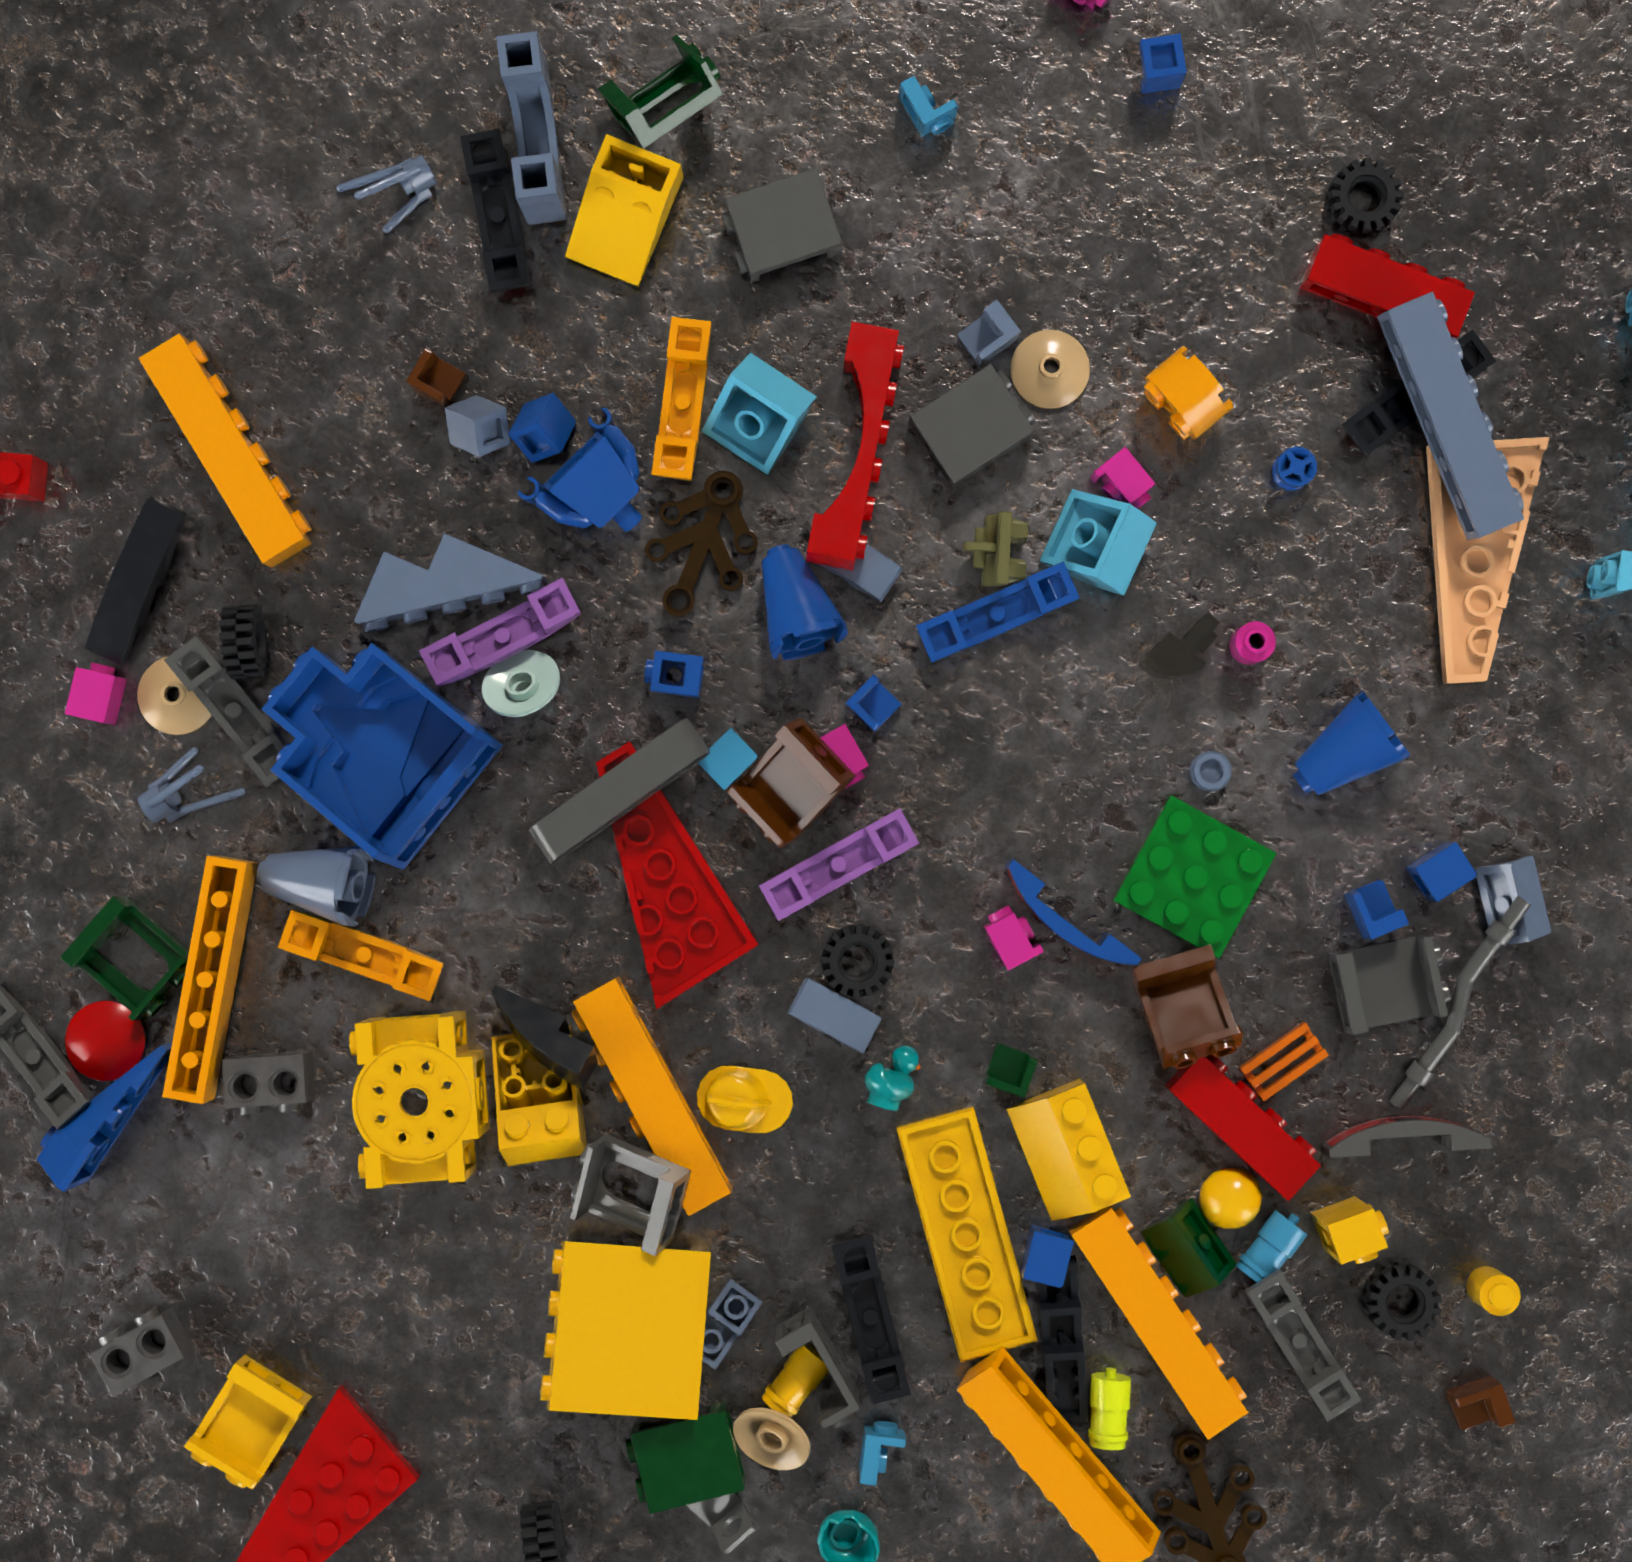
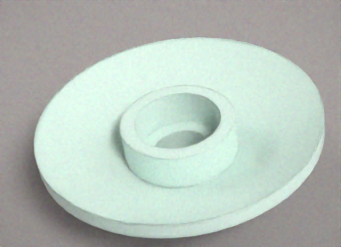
M524 650L492 666L488 670L482 683V696L487 706L499 715L506 717L529 715L544 707L554 697L560 684V672L555 661L547 654L535 650Z

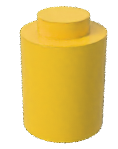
M1489 1266L1479 1267L1467 1279L1466 1289L1470 1299L1490 1314L1505 1316L1512 1313L1518 1307L1521 1294L1517 1283L1499 1270Z

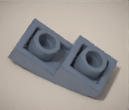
M866 544L864 560L855 559L853 571L818 564L844 578L849 586L879 602L883 601L903 570L901 566L868 544Z
M805 978L787 1014L813 1029L829 1035L864 1054L882 1019L809 978Z
M732 1279L727 1281L706 1310L702 1362L713 1370H716L737 1337L741 1336L763 1303Z

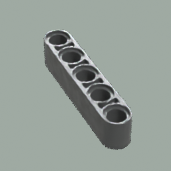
M688 718L683 719L542 818L528 831L550 864H554L710 754V750Z

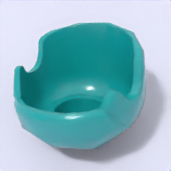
M837 1510L822 1521L817 1536V1543L820 1555L827 1562H877L880 1553V1542L877 1527L870 1517L855 1510Z

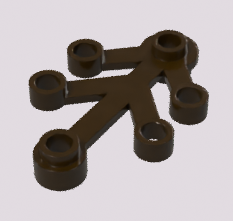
M714 472L706 479L703 491L678 502L668 501L660 508L659 514L662 522L667 526L674 527L683 521L684 515L708 507L702 522L663 539L653 538L645 546L647 558L653 563H662L667 560L670 553L693 544L678 584L669 587L663 595V606L673 617L683 618L694 610L695 597L692 591L708 550H710L720 572L719 582L721 587L727 592H736L743 585L742 573L734 567L718 531V525L724 512L735 534L734 547L736 551L741 555H751L757 549V537L753 532L749 531L738 506L743 496V486L740 479L732 472ZM720 485L729 486L731 489L730 495L726 498L718 497L716 495L717 487ZM669 507H675L679 510L678 518L673 521L667 520L664 516L666 509ZM749 536L753 539V545L750 549L744 550L739 547L738 541L741 537ZM654 544L664 546L665 552L661 557L655 558L650 555V548ZM726 574H737L739 577L738 583L732 587L725 585L724 577ZM683 595L687 598V605L683 609L673 607L672 601L675 596Z
M1191 1430L1179 1432L1172 1441V1451L1176 1459L1181 1464L1187 1466L1200 1510L1176 1498L1170 1489L1164 1487L1158 1488L1153 1492L1151 1502L1158 1514L1163 1516L1172 1514L1208 1533L1212 1548L1190 1539L1185 1530L1178 1526L1170 1527L1165 1531L1163 1540L1166 1548L1172 1554L1180 1555L1184 1553L1200 1562H1247L1243 1553L1254 1531L1260 1530L1265 1526L1267 1522L1266 1512L1256 1502L1246 1503L1240 1511L1242 1520L1229 1543L1224 1527L1242 1492L1251 1489L1254 1485L1255 1477L1253 1472L1245 1464L1238 1463L1233 1465L1228 1472L1229 1480L1216 1504L1202 1462L1206 1456V1445L1198 1433ZM1187 1445H1196L1197 1453L1194 1456L1187 1457L1184 1455V1449ZM1240 1471H1245L1248 1473L1247 1480L1241 1484L1236 1483L1234 1480L1235 1475ZM1161 1496L1171 1497V1503L1168 1507L1162 1508L1157 1505V1501ZM1252 1510L1260 1512V1518L1255 1522L1247 1521V1515ZM1177 1534L1183 1536L1181 1545H1170L1169 1542L1172 1536Z

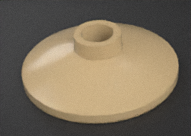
M1042 330L1026 337L1016 348L1010 365L1011 380L1017 393L1027 403L1042 409H1058L1075 401L1084 391L1090 373L1089 359L1083 346L1071 335L1058 330ZM1048 360H1053L1058 364L1059 369L1055 373H1049L1045 370L1044 363Z
M164 657L153 663L141 677L137 691L140 711L146 721L161 732L172 735L192 733L204 726L212 715L195 693L187 690L164 661L167 657ZM172 687H177L180 692L179 698L171 702L167 696L168 691Z
M750 1408L741 1412L734 1422L733 1435L737 1445L749 1458L765 1467L775 1470H793L801 1467L810 1454V1442L806 1433L793 1419L783 1413L768 1408Z

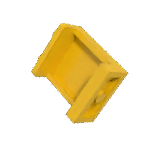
M244 1355L233 1365L227 1375L228 1380L196 1432L188 1439L184 1447L192 1452L191 1457L198 1463L208 1467L213 1465L226 1473V1479L233 1485L240 1488H246L247 1486L250 1489H254L264 1477L313 1396L247 1355Z

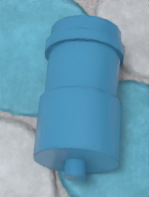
M1274 1210L1257 1233L1259 1235L1245 1254L1242 1253L1240 1255V1260L1236 1267L1255 1282H1259L1280 1269L1288 1258L1291 1259L1308 1236V1234L1296 1226L1300 1218L1292 1213L1287 1219Z

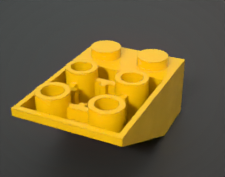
M606 134L589 175L565 258L639 287L684 179L681 164Z
M569 1025L570 1032H571V1034H570L569 1036H572V1037H573V1035H572V1028H571V1025ZM514 1034L491 1037L498 1145L506 1164L512 1166L581 1155L587 1146L580 1088L560 1078L542 1065L522 1046Z

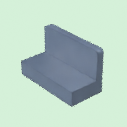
M1532 855L1510 862L1474 869L1477 873L1476 878L1488 927L1494 919L1500 920L1517 896L1531 904L1530 908L1512 930L1515 935L1507 945L1530 942L1551 933L1539 877Z

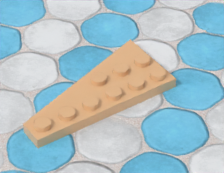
M1550 437L1493 440L1496 449L1502 451L1508 462L1509 471L1506 474L1512 488L1515 487L1523 499L1524 509L1521 511L1524 519L1481 538L1472 540L1466 539L1429 445L1426 447L1443 684L1485 682L1488 679L1499 636L1497 632L1503 609L1507 605L1512 574L1516 570L1530 516L1529 508L1534 488L1538 485L1541 473L1539 469Z

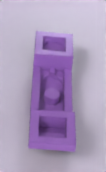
M560 578L527 595L528 601L459 636L454 632L419 650L436 686L440 687L492 667L537 644L577 618L581 612L564 579Z
M899 808L764 882L759 887L777 920L780 921L876 866L918 845L919 842Z

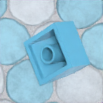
M750 353L729 375L701 432L768 475L803 424L817 396Z
M1072 489L1040 558V562L1052 567L1064 561L1071 577L1093 587L1124 596L1157 522L1129 503Z

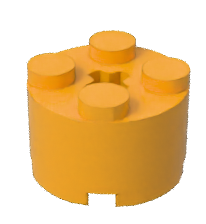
M1181 346L1144 377L1147 384L1143 386L1145 389L1143 393L1149 402L1157 410L1164 406L1171 416L1169 418L1171 421L1168 423L1183 441L1189 436L1197 439L1234 408L1230 398L1224 403L1221 401L1218 394L1224 389L1207 367L1195 355L1189 359L1186 358L1188 348L1185 346Z

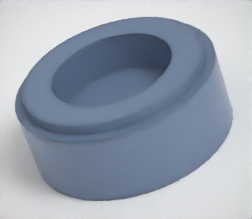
M1215 751L1201 753L1191 762L1189 769L1191 781L1197 788L1203 791H1217L1229 782L1231 765L1228 759L1221 753Z

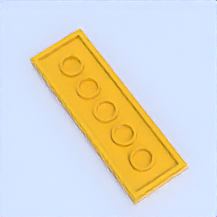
M970 1106L897 1126V1133L960 1362L992 1354L1002 1346L1005 1350L1037 1342L1038 1339L974 1107Z

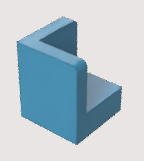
M730 728L709 748L710 754L698 764L723 790L727 791L731 784L735 783L737 778L757 759V754Z

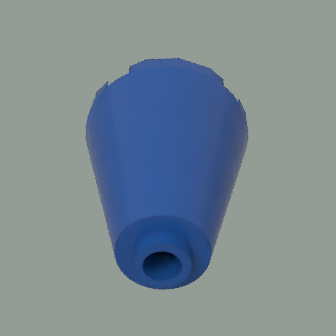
M788 544L778 545L769 549L767 556L761 563L769 649L772 657L777 659L778 655L781 654L783 660L805 658L826 650L824 642L834 638L836 644L841 642L848 635L846 623L800 550L790 548Z
M1362 690L1353 697L1296 760L1294 764L1298 770L1293 773V776L1306 794L1314 790L1317 795H1321L1404 761L1410 756V753Z

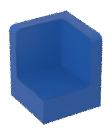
M1181 33L1141 39L1139 50L1144 75L1140 85L1141 93L1146 94L1180 88L1187 73Z
M553 392L525 403L508 435L530 462L534 463L562 452L576 424V420Z
M874 674L845 703V706L873 733L902 705L879 682V679Z
M1445 842L1406 867V870L1425 899L1431 902H1439L1477 876V873L1457 842Z
M1376 880L1344 894L1362 938L1373 940L1409 924L1403 909L1394 907L1382 880Z
M1031 1225L1020 1267L1022 1278L1061 1288L1064 1284L1074 1244L1071 1235Z

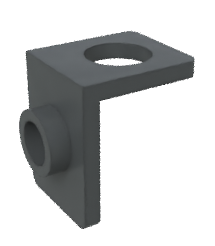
M736 1493L685 1505L711 1527L721 1550L725 1554H729L756 1528L743 1499ZM741 1518V1527L738 1532L732 1537H726V1530L729 1524L735 1519Z

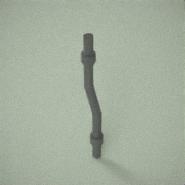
M1517 896L1499 921L1494 919L1485 932L1488 936L1459 973L1445 1027L1421 1059L1412 1062L1405 1072L1407 1075L1406 1079L1389 1100L1398 1109L1403 1110L1420 1086L1426 1087L1434 1076L1432 1070L1461 1033L1473 982L1500 946L1506 947L1515 935L1512 930L1531 906L1530 903Z

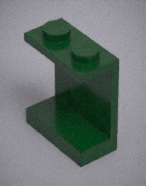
M727 1401L711 1405L710 1413L698 1415V1420L682 1419L643 1429L641 1423L633 1424L630 1433L631 1438L626 1439V1449L630 1463L637 1462L640 1478L635 1479L637 1494L640 1503L647 1502L650 1514L745 1490L746 1477L738 1445L734 1439L733 1425Z

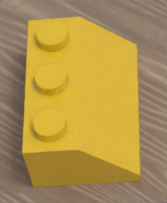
M1081 1079L1006 1108L1051 1221L1093 1213L1131 1197L1089 1091Z

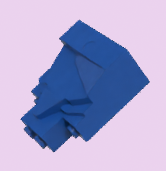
M373 643L356 655L349 672L325 653L311 647L308 652L303 653L297 658L292 672L283 683L273 688L268 696V702L261 709L295 737L292 743L287 744L280 750L276 758L277 762L270 770L372 858L402 870L407 867L503 746L501 742L433 687L423 682L390 654Z

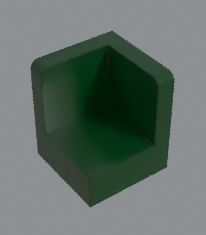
M996 1042L983 1080L987 1085L1025 1098L1038 1059L1034 1055Z

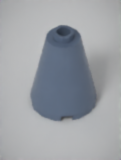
M359 846L270 854L258 866L257 882L261 884L262 891L268 895L343 926L355 927L359 923L354 920L357 916L365 917L373 898L375 874L368 873L367 861L374 862V858Z

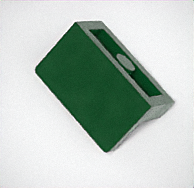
M1193 1198L1181 1202L1165 1219L1146 1226L1141 1231L1142 1236L1181 1294L1186 1298L1219 1286L1236 1267L1237 1263Z

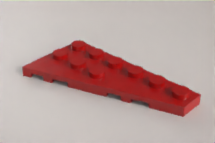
M630 741L596 762L599 778L636 752L635 747ZM662 790L656 792L612 824L617 851L619 852L624 880L657 1010L759 944Z
M343 1385L336 1391L236 1562H324L420 1477L417 1471Z

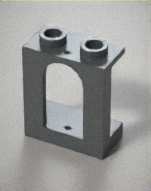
M605 1134L594 1143L588 1144L580 1157L579 1164L583 1167L580 1180L576 1183L571 1193V1202L574 1204L570 1218L577 1220L586 1212H590L644 1236L641 1250L656 1256L673 1242L691 1170L608 1134ZM608 1163H622L659 1179L651 1212L609 1193L602 1179L603 1170Z

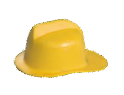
M733 1065L719 1066L706 1074L697 1090V1105L702 1116L712 1125L726 1130L769 1133L783 1125L789 1118L793 1107L792 1092L787 1082L778 1074L763 1069Z

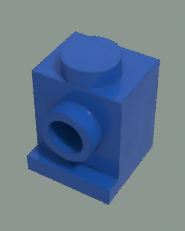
M655 651L654 660L647 659L644 683L651 684L650 691L652 693L700 699L705 659L703 656ZM672 668H678L682 672L681 679L676 683H672L667 679V673Z

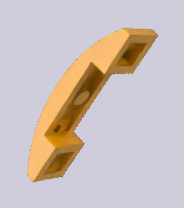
M671 317L667 348L668 361L659 432L656 435L652 476L692 481L706 388L711 321Z
M294 909L290 911L278 945L280 949L314 961L320 960L391 985L393 989L427 1001L432 1000L444 966V962L400 944Z

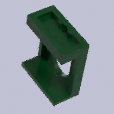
M678 35L672 37V40L683 60L629 97L612 80L598 88L616 121L643 149L723 95L716 81L721 76L709 56L703 57L693 42L687 45ZM693 82L702 83L700 90L695 95L651 125H648L642 115L681 87Z
M121 895L112 896L60 958L71 968L81 967L132 1011L129 1018L135 1021L146 1016L149 1019L155 1016L166 1003L163 996L172 986L178 988L183 984L189 950L129 898ZM122 922L160 953L168 963V972L151 991L137 986L98 952Z

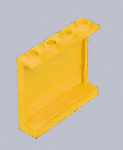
M562 1241L561 1249H554L552 1260V1274H559L557 1291H550L548 1316H555L554 1331L553 1333H546L544 1358H551L550 1374L542 1375L540 1400L547 1401L546 1408L549 1411L698 1420L711 1252L663 1249L656 1256L642 1251L641 1247Z

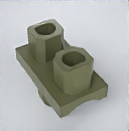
M1000 511L995 515H986L984 528H975L974 542L963 543L962 551L974 554L973 568L982 569L981 587L994 588L1008 585V583L1019 582L1026 578L1025 560L1010 558L1011 544L1023 545L1028 539V523L1013 519L1012 512Z

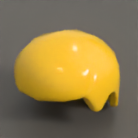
M1241 1167L1221 1168L1213 1172L1202 1183L1199 1203L1203 1215L1210 1223L1223 1229H1238L1252 1222L1261 1208L1263 1194L1258 1180L1246 1169Z

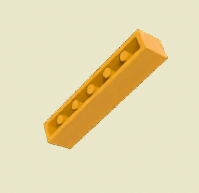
M179 333L139 357L138 359L261 562L273 568L311 545L312 542L307 535V532L311 530L308 521L299 509L295 512L291 509L286 500L291 496L289 490L278 475L274 478L271 476L265 466L270 463L269 457L258 442L251 443L245 433L250 428L249 424L238 408L231 410L224 398L229 395V392L217 374L211 376L204 363L209 361L200 344L196 340L190 342Z
M219 855L206 857L162 1095L164 1098L204 1104L215 1099L258 862Z
M618 976L574 1000L573 1003L576 1009L571 1011L572 1016L581 1032L588 1030L595 1042L593 1046L598 1064L601 1068L606 1065L614 1078L613 1081L609 1082L611 1089L620 1103L626 1101L630 1107L633 1116L629 1117V1121L638 1138L646 1137L653 1150L650 1153L691 1170L682 1208H684L687 1215L690 1216L729 1195L733 1187L620 977Z
M1111 1206L1090 1213L1069 1227L1068 1231L1209 1440L1248 1413L1241 1402L1247 1398V1395L1234 1376L1226 1380L1218 1368L1224 1364L1223 1359L1211 1342L1206 1346L1202 1344L1196 1335L1202 1328L1189 1309L1183 1312L1180 1311L1173 1300L1179 1296L1178 1292L1166 1275L1160 1279L1151 1267L1157 1261L1143 1241L1138 1245L1135 1244L1128 1233L1134 1226L1121 1207L1113 1211Z
M1002 1346L968 1369L957 1388L965 1404L978 1414L988 1426L993 1437L1001 1441L1015 1458L1018 1466L1030 1475L1041 1488L1045 1498L1058 1508L1068 1520L1070 1527L1076 1533H1079L1093 1549L1097 1559L1100 1562H1142L1152 1556L1161 1531Z

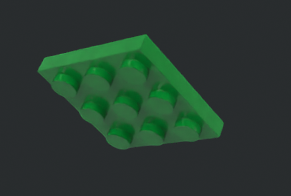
M1170 795L1112 901L1198 948L1211 944L1215 957L1220 959L1277 853Z

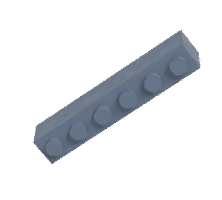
M1430 292L1377 316L1466 539L1481 538L1523 520L1524 516L1521 511L1524 509L1523 499L1519 491L1515 487L1512 488L1506 473L1509 471L1508 462L1502 451L1497 450L1491 437L1494 432L1492 422L1489 416L1480 410L1476 397H1478L1477 385L1471 375H1466L1461 362L1463 351L1458 340L1455 337H1451L1445 323L1448 321V315L1440 299L1436 300L1434 293Z

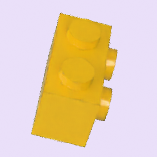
M1355 1196L1310 1212L1324 1251L1341 1265L1353 1260L1356 1264L1369 1262L1379 1256L1378 1251L1388 1248L1384 1235L1389 1234V1229L1380 1210L1374 1211L1370 1204H1366Z

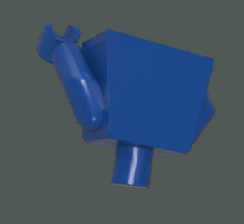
M601 408L603 415L607 418L604 424L597 425L590 416L588 417L590 427L595 434L544 485L533 477H527L526 479L535 484V491L532 495L527 496L519 490L518 495L526 502L536 504L537 508L557 523L583 529L592 524L602 528L613 519L624 532H628L642 518V515L629 502L640 490L636 483L640 472L635 447L621 429L614 425L610 411L607 408Z

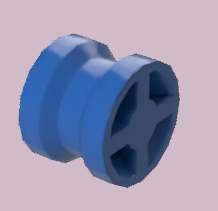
M1303 447L1287 449L1275 459L1272 465L1271 475L1273 481L1279 488L1285 491H1296L1303 488L1314 478L1317 472L1315 456Z

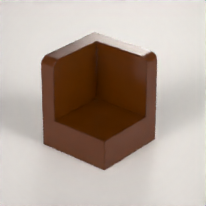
M426 347L406 382L415 392L445 408L452 405L468 375L438 358L434 351Z
M1491 1375L1445 1391L1457 1426L1462 1430L1490 1420L1500 1428L1516 1423L1502 1384Z

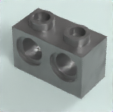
M312 1051L232 1056L222 1060L225 1109L238 1108L239 1115L262 1113L263 1106L278 1105L279 1112L302 1110L303 1103L315 1099ZM285 1071L292 1073L297 1079V1088L294 1092L286 1091L281 1085V1076ZM245 1074L252 1076L257 1083V1090L254 1095L246 1094L241 1087V1079Z
M155 1307L134 1319L137 1325L135 1328L124 1333L122 1328L119 1327L98 1339L101 1346L89 1355L112 1397L183 1359L195 1349L172 1307L162 1313H159ZM152 1329L159 1330L164 1334L166 1339L165 1347H159L154 1344L151 1339ZM117 1349L124 1350L129 1355V1366H123L117 1361Z

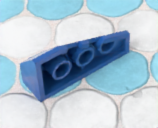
M172 1042L159 1046L91 1100L90 1104L61 1130L56 1129L55 1126L48 1130L41 1140L40 1146L44 1149L38 1156L37 1161L58 1189L65 1192L91 1179L168 1063Z

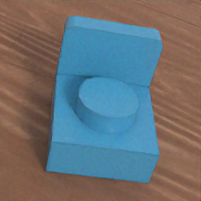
M915 76L900 83L898 97L921 137L930 132L933 135H938L954 124L953 119L956 118L958 105L954 99L934 110L933 107L936 104L932 93L925 84L920 87Z
M875 1421L874 1426L864 1425L858 1471L860 1484L876 1486L878 1473H885L887 1448H881V1445L905 1447V1431L898 1429L896 1423Z

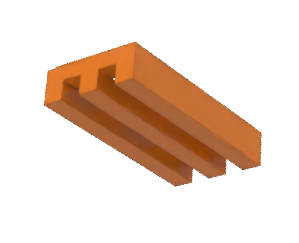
M1301 1022L1238 1068L1258 1097L1264 1102L1328 1057L1329 1054L1322 1048L1317 1037L1312 1034L1307 1023ZM1301 1035L1304 1036L1306 1041L1258 1075H1253L1251 1072L1253 1069ZM1311 1048L1314 1050L1313 1054L1265 1088L1260 1085Z

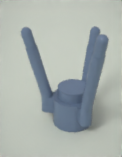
M419 155L414 159L409 158L400 164L339 184L336 189L338 192H344L376 182L355 192L354 197L357 200L375 194L399 182L407 195L414 192L416 195L383 227V232L389 233L421 202L432 197L429 188L437 184V181L423 156Z
M193 747L159 779L148 785L149 790L138 796V803L144 814L152 822L157 823L166 818L169 823H172L181 816L243 796L246 790L239 788L178 808L177 805L181 803V797L177 790L204 771L202 765H197L173 783H168L198 754V748Z

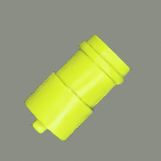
M1108 1367L1106 1372L1091 1374L1089 1398L1091 1418L1088 1437L1089 1445L1097 1449L1122 1450L1126 1448V1441L1128 1440L1127 1412L1130 1409L1131 1377L1116 1373V1368Z

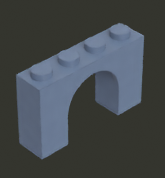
M534 31L496 36L500 73L508 93L517 141L518 157L511 158L516 200L528 225L567 220L549 65L538 33Z

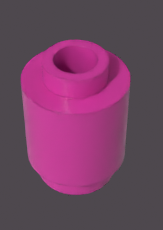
M1258 621L1249 622L1237 628L1229 639L1231 655L1236 661L1246 665L1256 664L1267 659L1273 653L1276 646L1273 630L1265 623ZM1251 635L1257 639L1258 649L1251 647L1249 643Z

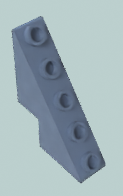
M444 533L428 570L383 552L353 622L364 626L365 633L378 632L388 629V622L403 619L404 624L415 623L427 619V612L442 609L443 614L456 613L467 609L465 603L480 599L482 605L497 603L505 600V593L520 590L521 595H529L543 588V584H546L547 579L537 572Z

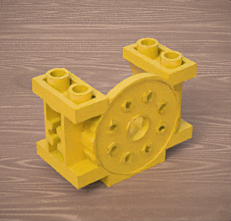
M466 1011L390 1018L374 1017L355 1023V1031H350L349 1035L350 1052L352 1056L357 1055V1065L364 1066L354 1085L352 1110L358 1131L368 1144L363 1147L364 1153L358 1156L359 1177L361 1179L365 1178L366 1189L383 1188L389 1184L448 1180V1183L465 1182L477 1171L475 1139H479L490 1130L485 1050L468 1049ZM428 1062L429 1070L424 1069V1063ZM396 1065H399L401 1067L400 1072H397L395 1070ZM446 1081L452 1082L450 1088L445 1087ZM377 1087H381L384 1092L379 1094L376 1090ZM410 1088H418L427 1095L428 1107L424 1113L417 1116L410 1115L402 1107V1096ZM447 1110H451L454 1115L449 1117ZM379 1115L386 1116L384 1122L379 1121ZM429 1131L434 1133V1138L428 1136ZM404 1133L406 1140H401L400 1134Z

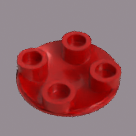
M114 1001L94 1002L80 1009L71 1019L65 1034V1048L72 1065L84 1076L98 1081L119 1079L143 1060L146 1043L145 1031L140 1019L132 1021L129 1018L132 1011L125 1005Z

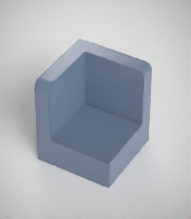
M996 299L984 308L980 318L959 332L958 340L980 368L1017 341L1021 330Z
M472 396L445 407L451 445L480 457L510 444L506 407L480 396Z

